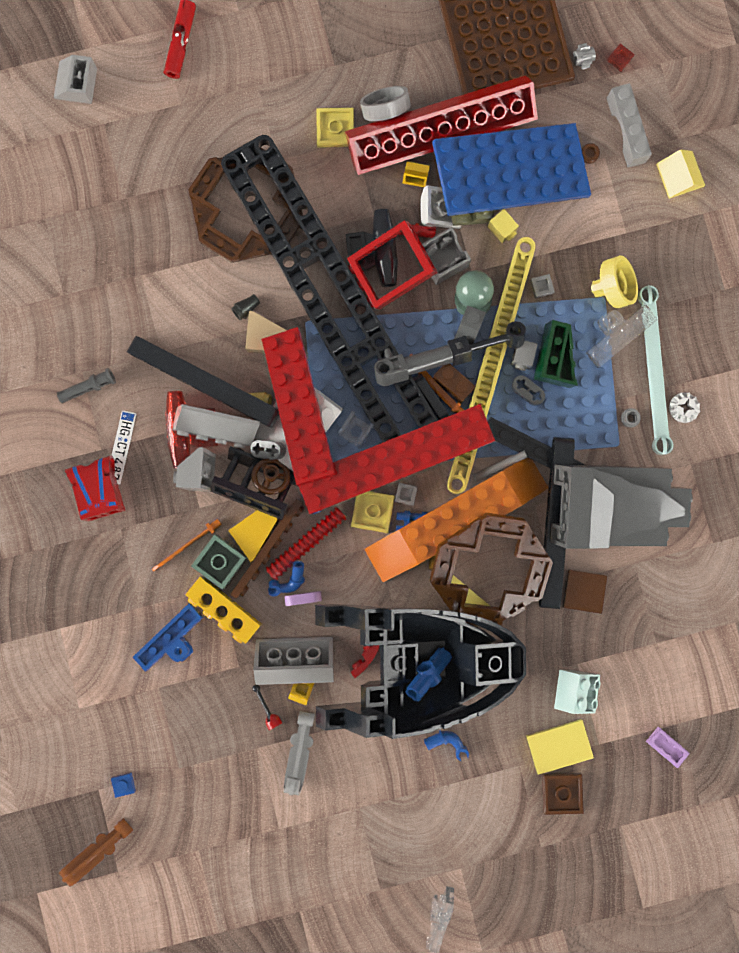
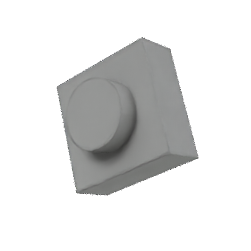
M550 274L530 280L535 298L554 293Z
M399 483L394 502L413 506L417 487Z

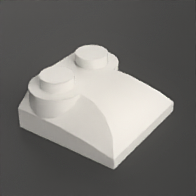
M428 185L424 187L420 199L422 224L431 227H453L460 229L461 225L453 226L451 216L447 215L442 188Z

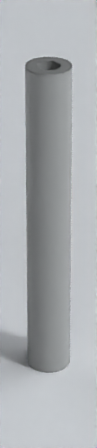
M522 451L473 474V478L475 481H478L528 456L525 451Z

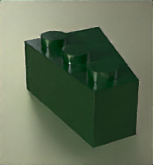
M555 320L545 324L534 380L566 388L578 386L575 379L574 368L576 365L573 360L572 349L574 347L571 324Z

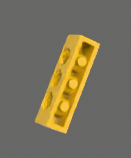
M200 576L185 594L190 604L195 607H201L203 609L202 613L206 617L217 620L219 622L217 625L224 631L229 630L233 633L232 637L239 643L244 642L246 644L262 625L260 621L204 576ZM205 594L212 596L211 604L204 602L203 597ZM220 606L227 608L226 616L219 614L218 609ZM235 618L242 620L243 625L241 628H236L233 625Z

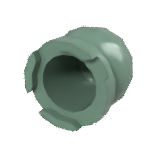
M478 270L468 271L459 278L454 301L457 311L464 315L467 305L486 313L490 310L494 285L491 278L485 272Z

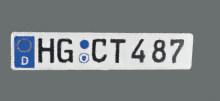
M128 411L121 412L112 451L115 462V477L118 484H121L136 419V413Z

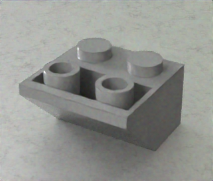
M71 55L59 61L54 93L55 99L92 104L97 67L91 57Z

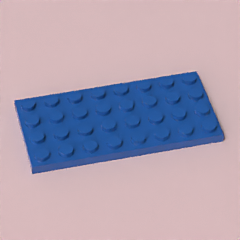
M576 123L434 139L432 142L448 216L575 200L591 196Z

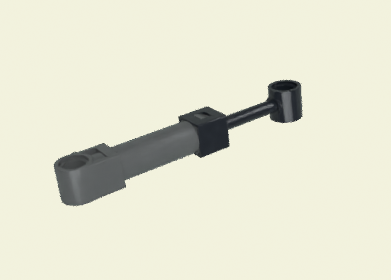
M514 321L507 325L506 332L503 335L469 344L466 336L448 340L445 346L403 357L402 354L393 356L390 349L387 348L384 350L386 358L375 363L376 381L382 386H389L408 380V375L450 363L453 366L471 362L472 351L506 342L510 348H520L525 342L526 328L523 323Z

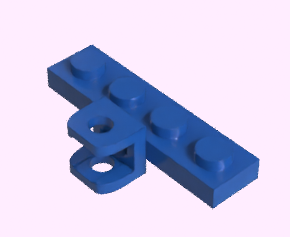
M189 603L133 656V659L144 671H148L166 653L175 662L185 661L193 653V648L184 636L204 617Z

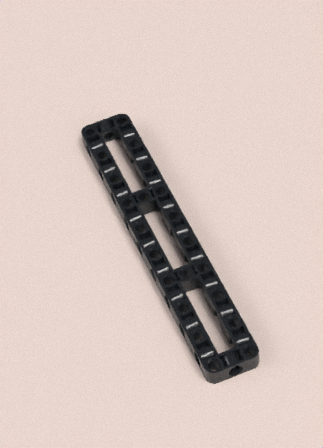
M260 135L225 155L221 160L223 171L382 443L401 436V433L361 367L375 358L379 360L385 359L384 350L387 348L390 349L393 356L399 354L274 141L268 135ZM262 146H269L267 150H261ZM230 164H236L234 169H228ZM258 164L266 166L273 183L280 195L285 198L290 212L308 238L291 248L248 174L247 170ZM283 177H287L289 179L285 183L280 182V179ZM249 196L256 197L252 202L246 201ZM302 209L308 211L304 216L298 214ZM269 228L275 229L271 235L265 233ZM319 242L327 243L325 248H319L317 245ZM309 251L311 254L309 257L303 258L301 253ZM286 261H293L294 265L292 267L284 266ZM317 261H322L330 280L338 293L342 295L350 314L366 337V339L352 347L348 345L304 270ZM339 274H344L347 277L344 281L336 279ZM306 293L313 294V298L309 301L305 300L303 296ZM362 306L366 311L364 314H358L355 311L356 308ZM329 325L333 330L327 334L322 331L323 327ZM382 339L385 341V345L377 347L375 341ZM365 348L369 351V354L366 357H361L358 351ZM345 358L352 360V364L348 367L343 366L341 363ZM408 375V380L392 384L396 392L398 391L401 395L407 411L419 428L438 421L411 375ZM369 391L372 396L370 399L364 400L361 398V393ZM417 404L422 405L424 412L421 414L415 413L414 406ZM385 423L389 424L391 431L383 433L380 430V426Z

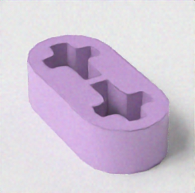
M321 591L284 596L286 606L322 601Z

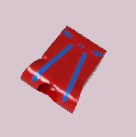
M112 455L97 459L88 466L78 465L65 469V473L73 485L72 488L81 520L89 522L125 511L115 477V462Z

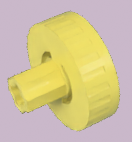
M620 255L603 261L600 269V279L592 281L591 290L596 298L606 296V299L614 308L625 307L636 302L638 297L636 275L632 265L624 256Z

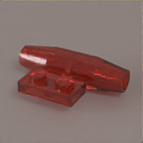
M183 391L167 392L166 399L167 446L173 469H177V466L190 456L191 445L198 448L218 447V443H215L216 439L208 438V441L196 439V435L180 436L177 435V431L172 430L177 407L182 404L186 405ZM206 408V410L215 411V408Z

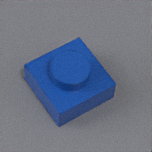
M132 772L111 778L115 798L136 792Z

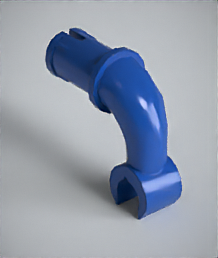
M302 561L293 562L292 576L289 582L280 584L277 580L269 581V595L274 597L280 593L296 591L305 582L303 577L304 563Z
M439 730V733L424 739L428 750L450 743L456 749V758L461 761L460 752H465L469 758L468 748L463 745L459 736L454 732Z

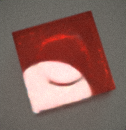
M620 43L608 57L607 61L622 72L635 54Z

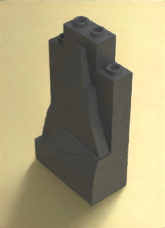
M555 464L554 484L562 486L560 523H551L550 543L566 549L609 548V546H667L669 539L668 527H689L690 510L693 499L692 489L671 487L673 475L672 469Z

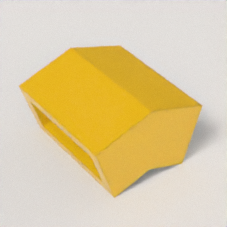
M407 161L402 183L426 187L430 166Z

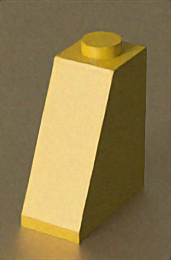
M257 510L228 531L248 560L253 562L279 519Z

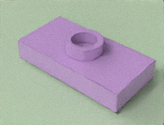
M659 727L646 740L650 746L676 768H679L690 754Z

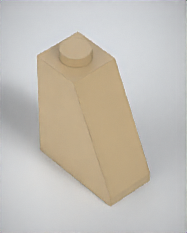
M249 311L245 349L250 353L265 354L261 339L287 330L259 314Z

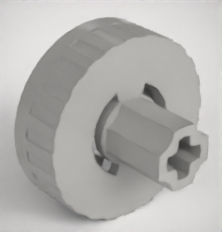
M390 86L365 95L360 100V105L365 120L382 121L405 113L411 107V102L406 87Z

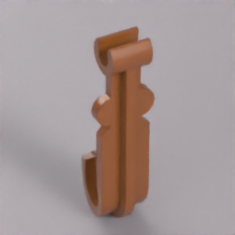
M124 818L121 819L107 835L100 833L96 837V843H91L59 872L62 877L61 880L71 887L104 859V854H113L115 852L114 844L121 838H126L133 831Z

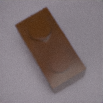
M451 364L443 365L433 376V379L460 404L476 387Z

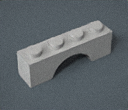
M631 84L614 87L607 96V102L611 115L618 119L622 129V151L627 168L644 164L652 153Z

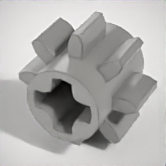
M587 43L578 45V49L573 52L575 66L579 65L581 69L590 68V64L596 59L594 47L587 46Z

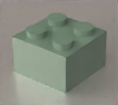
M214 535L191 567L221 589H225L248 558L221 536Z

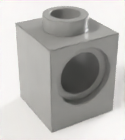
M525 341L522 347L514 349L511 365L515 366V369L522 371L530 369L533 366L537 343Z

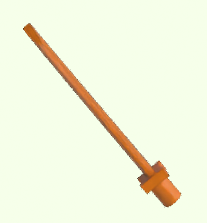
M427 371L418 373L424 376L433 391L452 409L451 412L453 414L464 410L461 408V404L459 402L456 403Z
M216 519L211 524L207 523L206 530L160 562L152 570L156 571L208 532H211V534L215 533V530L222 525L221 522Z

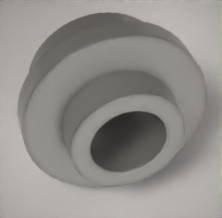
M627 409L621 415V421L626 427L632 428L640 423L641 416L636 409ZM628 415L633 416L632 422L628 420Z

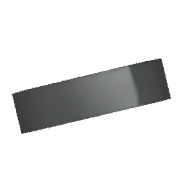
M520 375L513 380V391L529 404L537 406L544 401V391L530 379ZM523 380L525 382L524 387H526L528 390H525L524 388L518 389V383L516 381L521 382ZM529 391H531L533 394L538 392L540 394L538 396L540 398V401L538 399L533 401V395L529 393Z
M255 440L250 448L252 455L257 458L282 459L286 454L285 445L276 441ZM259 447L265 448L264 451H260ZM272 448L278 449V453L272 452Z

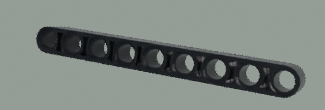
M136 335L127 350L128 354L244 415L260 421V423L269 428H273L279 417V410L272 405Z
M553 437L543 548L553 564L543 598L539 600L540 608L560 609L566 548L550 543L551 523H560L562 486L554 484L555 464L573 465L574 438Z

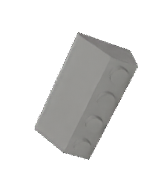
M182 404L176 409L172 430L177 431V435L188 437L189 434L196 435V439L208 441V438L216 439L215 443L226 445L227 442L234 443V447L245 449L246 446H251L260 421Z
M203 447L195 450L177 466V471H174L173 482L176 483V487L189 491L210 492L211 481L215 475L216 454Z
M333 637L256 639L253 669L256 685L334 682Z

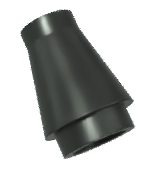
M253 294L246 299L234 303L231 310L239 320L246 319L249 316V311H253L260 304V301Z

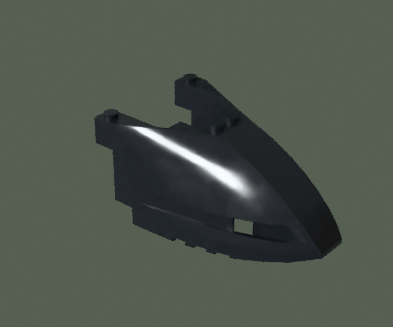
M346 604L315 605V625L322 627L346 626L360 629V645H380V680L369 681L361 685V702L316 706V727L325 731L346 729L364 738L386 736L391 739L431 733L442 728H450L452 725L465 723L472 718L479 717L498 706L513 694L526 676V646L510 630L484 618L435 609L385 608ZM469 623L478 625V626H480V627H482V628H484V629H486V630L491 631L493 634H495L496 636H498V637H499L500 639H502V640H497V639H495L493 636H491V635H490L489 633H487L486 631H484V630H482V629H480V628H478V627H476V626H473V625H471V624H469ZM438 648H444L450 652L452 658L440 674V683L430 687L420 701H414L405 691L417 676V667L421 663L428 661ZM500 684L480 700L468 706L462 704L485 691L490 685Z

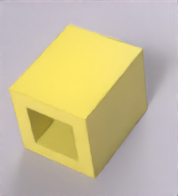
M505 209L491 219L488 224V228L501 243L506 240L511 241L517 235L516 231L519 227Z

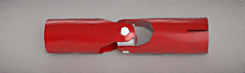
M180 0L172 33V41L163 71L166 76L173 79L180 78L186 53L185 48L189 40L195 15L196 4L190 0Z

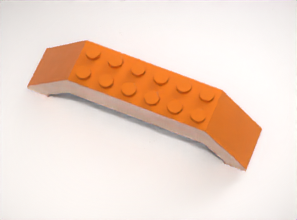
M527 457L366 547L364 550L382 582H385L436 555L438 544L483 514L506 515L547 490L548 486L534 461Z

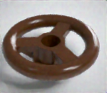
M263 459L253 468L251 478L253 485L258 491L267 495H275L284 491L289 485L290 471L278 459ZM275 465L281 467L284 473H279V469ZM260 468L263 469V476L265 478L263 485L257 479ZM272 473L274 474V476L269 477L268 474ZM276 479H284V482L278 488L268 489L271 482H274Z

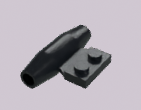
M377 209L374 211L372 234L364 231L346 234L348 257L393 228L388 209ZM395 237L358 261L363 271H367L376 265L382 287L397 285L398 256Z

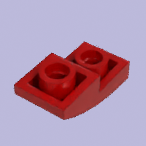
M380 645L363 647L362 656L365 660L359 659L351 665L353 668L350 670V673L354 678L358 677L370 665Z

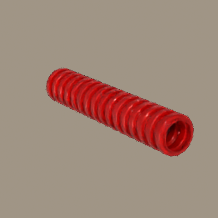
M334 507L335 510L333 512L330 511L329 515H325L326 518L324 520L321 519L320 523L317 522L316 527H312L311 531L308 530V534L302 535V539L299 538L297 543H293V547L290 546L288 551H284L285 554L279 555V559L276 558L274 563H270V567H266V571L274 580H278V576H282L283 572H287L288 568H292L293 562L301 560V556H305L306 552L309 553L311 548H315L314 545H318L320 540L323 541L324 536L327 537L329 532H333V528L336 529L338 524H342L341 521L347 520L338 507Z

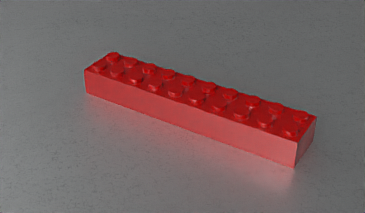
M525 75L418 108L394 118L376 121L347 130L345 135L353 167L357 175L434 152L432 144L434 139L499 132L538 120L534 83Z
M478 404L335 461L333 464L336 475L301 485L299 489L309 514H313L493 443L495 439L482 406Z

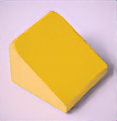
M314 683L293 684L288 699L306 705Z

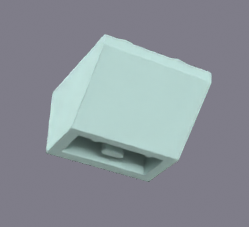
M559 670L554 709L572 714L595 713L598 706V690L601 685L600 674L575 670Z

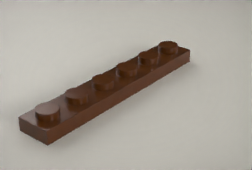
M296 498L283 520L278 524L231 592V596L236 599L240 596H245L249 590L247 586L251 580L255 581L259 576L260 571L258 569L262 564L266 565L270 560L271 555L269 553L273 548L277 549L281 544L282 539L280 537L282 534L290 531L293 526L291 521L295 516L299 517L303 512L304 508L302 505L304 503Z

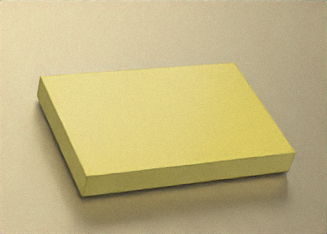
M582 719L526 735L538 775L594 758Z

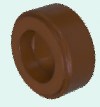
M588 143L583 146L584 163L592 164L597 161L600 155V149L597 145Z

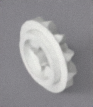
M679 393L670 401L669 410L675 420L688 423L697 418L700 413L701 403L698 402L696 396L690 393ZM687 402V406L690 407L691 410H686L684 413V408L678 405H683Z

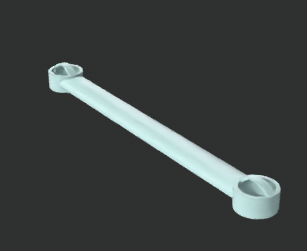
M648 285L639 291L637 298L642 306L654 430L652 449L658 455H665L672 451L674 444L669 437L656 305L659 293L654 286ZM643 290H648V302L642 297ZM660 438L663 442V452H660L656 446Z

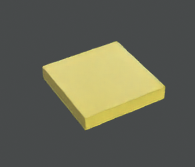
M316 108L317 147H348L345 131L354 129V108Z
M371 491L356 496L351 527L389 533L395 496Z

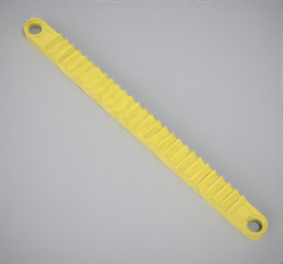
M529 237L521 238L515 246L489 338L503 335L506 332L507 325L515 321L535 251V242ZM522 243L529 244L530 251L523 252L520 249V245ZM506 342L486 347L476 380V387L469 404V408L481 404L486 418L507 349ZM477 449L454 458L447 481V487L451 493L460 494L465 491ZM454 479L461 480L462 488L460 490L452 488L451 484Z

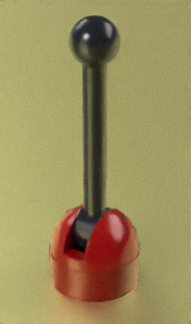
M254 685L252 689L257 693L268 715L265 723L268 730H271L282 724V721L278 715L271 714L260 692V686Z

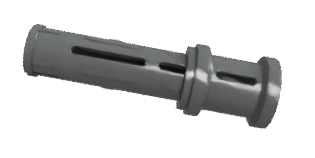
M106 368L100 374H92L84 382L57 392V397L63 404L87 392L99 391L101 387L108 384H116V380L110 368Z

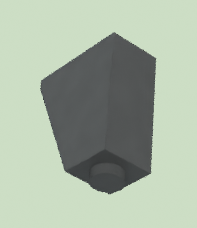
M467 305L455 338L466 336L469 344L474 343L486 312Z

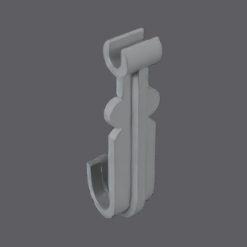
M299 712L297 724H299L298 732L294 733L290 738V742L294 746L290 748L283 792L292 796L300 795L303 787L310 752L308 748L313 745V738L309 736L310 727L313 726L314 713Z

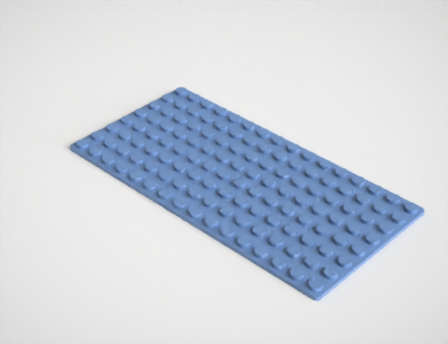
M605 298L519 304L515 321L524 324L526 328L525 341L537 343L533 366L530 369H526V371L515 369V366L511 365L514 348L507 346L486 418L487 421L492 417L552 447L553 437L574 438L575 450L617 447L620 442ZM498 305L491 306L490 310L485 314L474 343L489 339ZM457 309L376 315L398 354H402L403 357L447 345L448 340L455 338L463 317ZM353 317L334 319L350 347L366 339L360 326H357ZM311 320L307 321L305 327L308 365L313 385L317 390L343 408L326 432L332 460L335 462L381 444L382 441ZM552 320L571 324L574 347L572 349L573 360L576 365L574 368L575 379L578 386L566 388L534 380L544 326ZM329 325L324 326L322 329L327 334L333 330ZM377 339L375 341V345L377 347H383L385 345V341L382 339ZM362 348L358 351V354L361 357H366L369 351ZM486 348L472 351L471 362L453 366L474 385L476 384ZM345 358L341 363L343 366L348 367L352 364V360ZM375 358L361 366L401 435L418 429L419 426L413 421L398 391L396 392L393 385L382 386L377 383L374 366L379 359ZM442 366L432 368L426 371L433 378L434 374ZM418 373L412 374L411 376L414 378L418 375ZM520 375L530 379L544 391V401L537 406L529 404L513 391V380ZM523 380L521 382L516 381L518 383V389L524 388L525 390H528L526 387H524L525 382ZM369 391L361 393V398L364 400H368L372 396ZM445 391L456 403H458L456 399H454L447 391ZM473 391L461 404V408L464 410L469 408ZM529 391V393L533 395V401L537 399L540 401V398L538 397L540 394L538 392L533 394L531 391ZM436 394L450 416L453 415L452 409ZM420 404L415 405L413 408L417 414L424 412V408ZM385 423L380 426V430L383 433H389L391 427ZM495 441L478 448L475 458L510 456L518 452Z

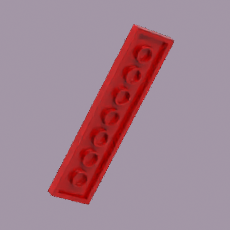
M296 327L262 338L296 485L301 486L336 475L300 329Z

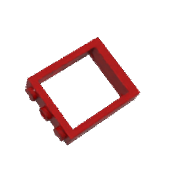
M406 220L347 258L350 263L348 265L352 274H356L359 279L357 283L360 289L366 292L368 303L375 309H382L438 273L410 222ZM403 232L424 271L378 299L358 261Z

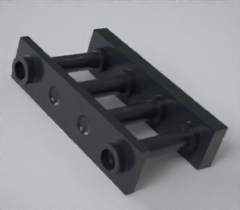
M230 446L228 459L231 461L223 477L214 476L211 481L210 492L283 520L287 509V504L283 502L291 485L298 487L293 471L289 469L290 482L287 488L278 494L277 499H272L260 491L255 492L248 489L252 479V470L263 459L254 457L241 448ZM238 463L249 467L240 485L229 481ZM275 465L278 467L279 473H284L281 467ZM269 473L268 476L273 477L274 474Z

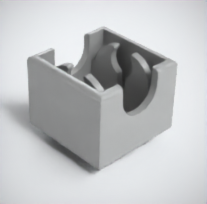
M453 227L422 243L438 272L431 277L435 285L465 270L470 265L471 258L467 251H463L460 247Z

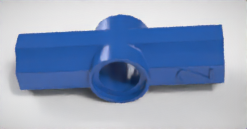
M438 648L428 661L421 663L417 667L418 674L405 691L414 701H420L430 687L440 683V674L452 658L450 652L444 648Z

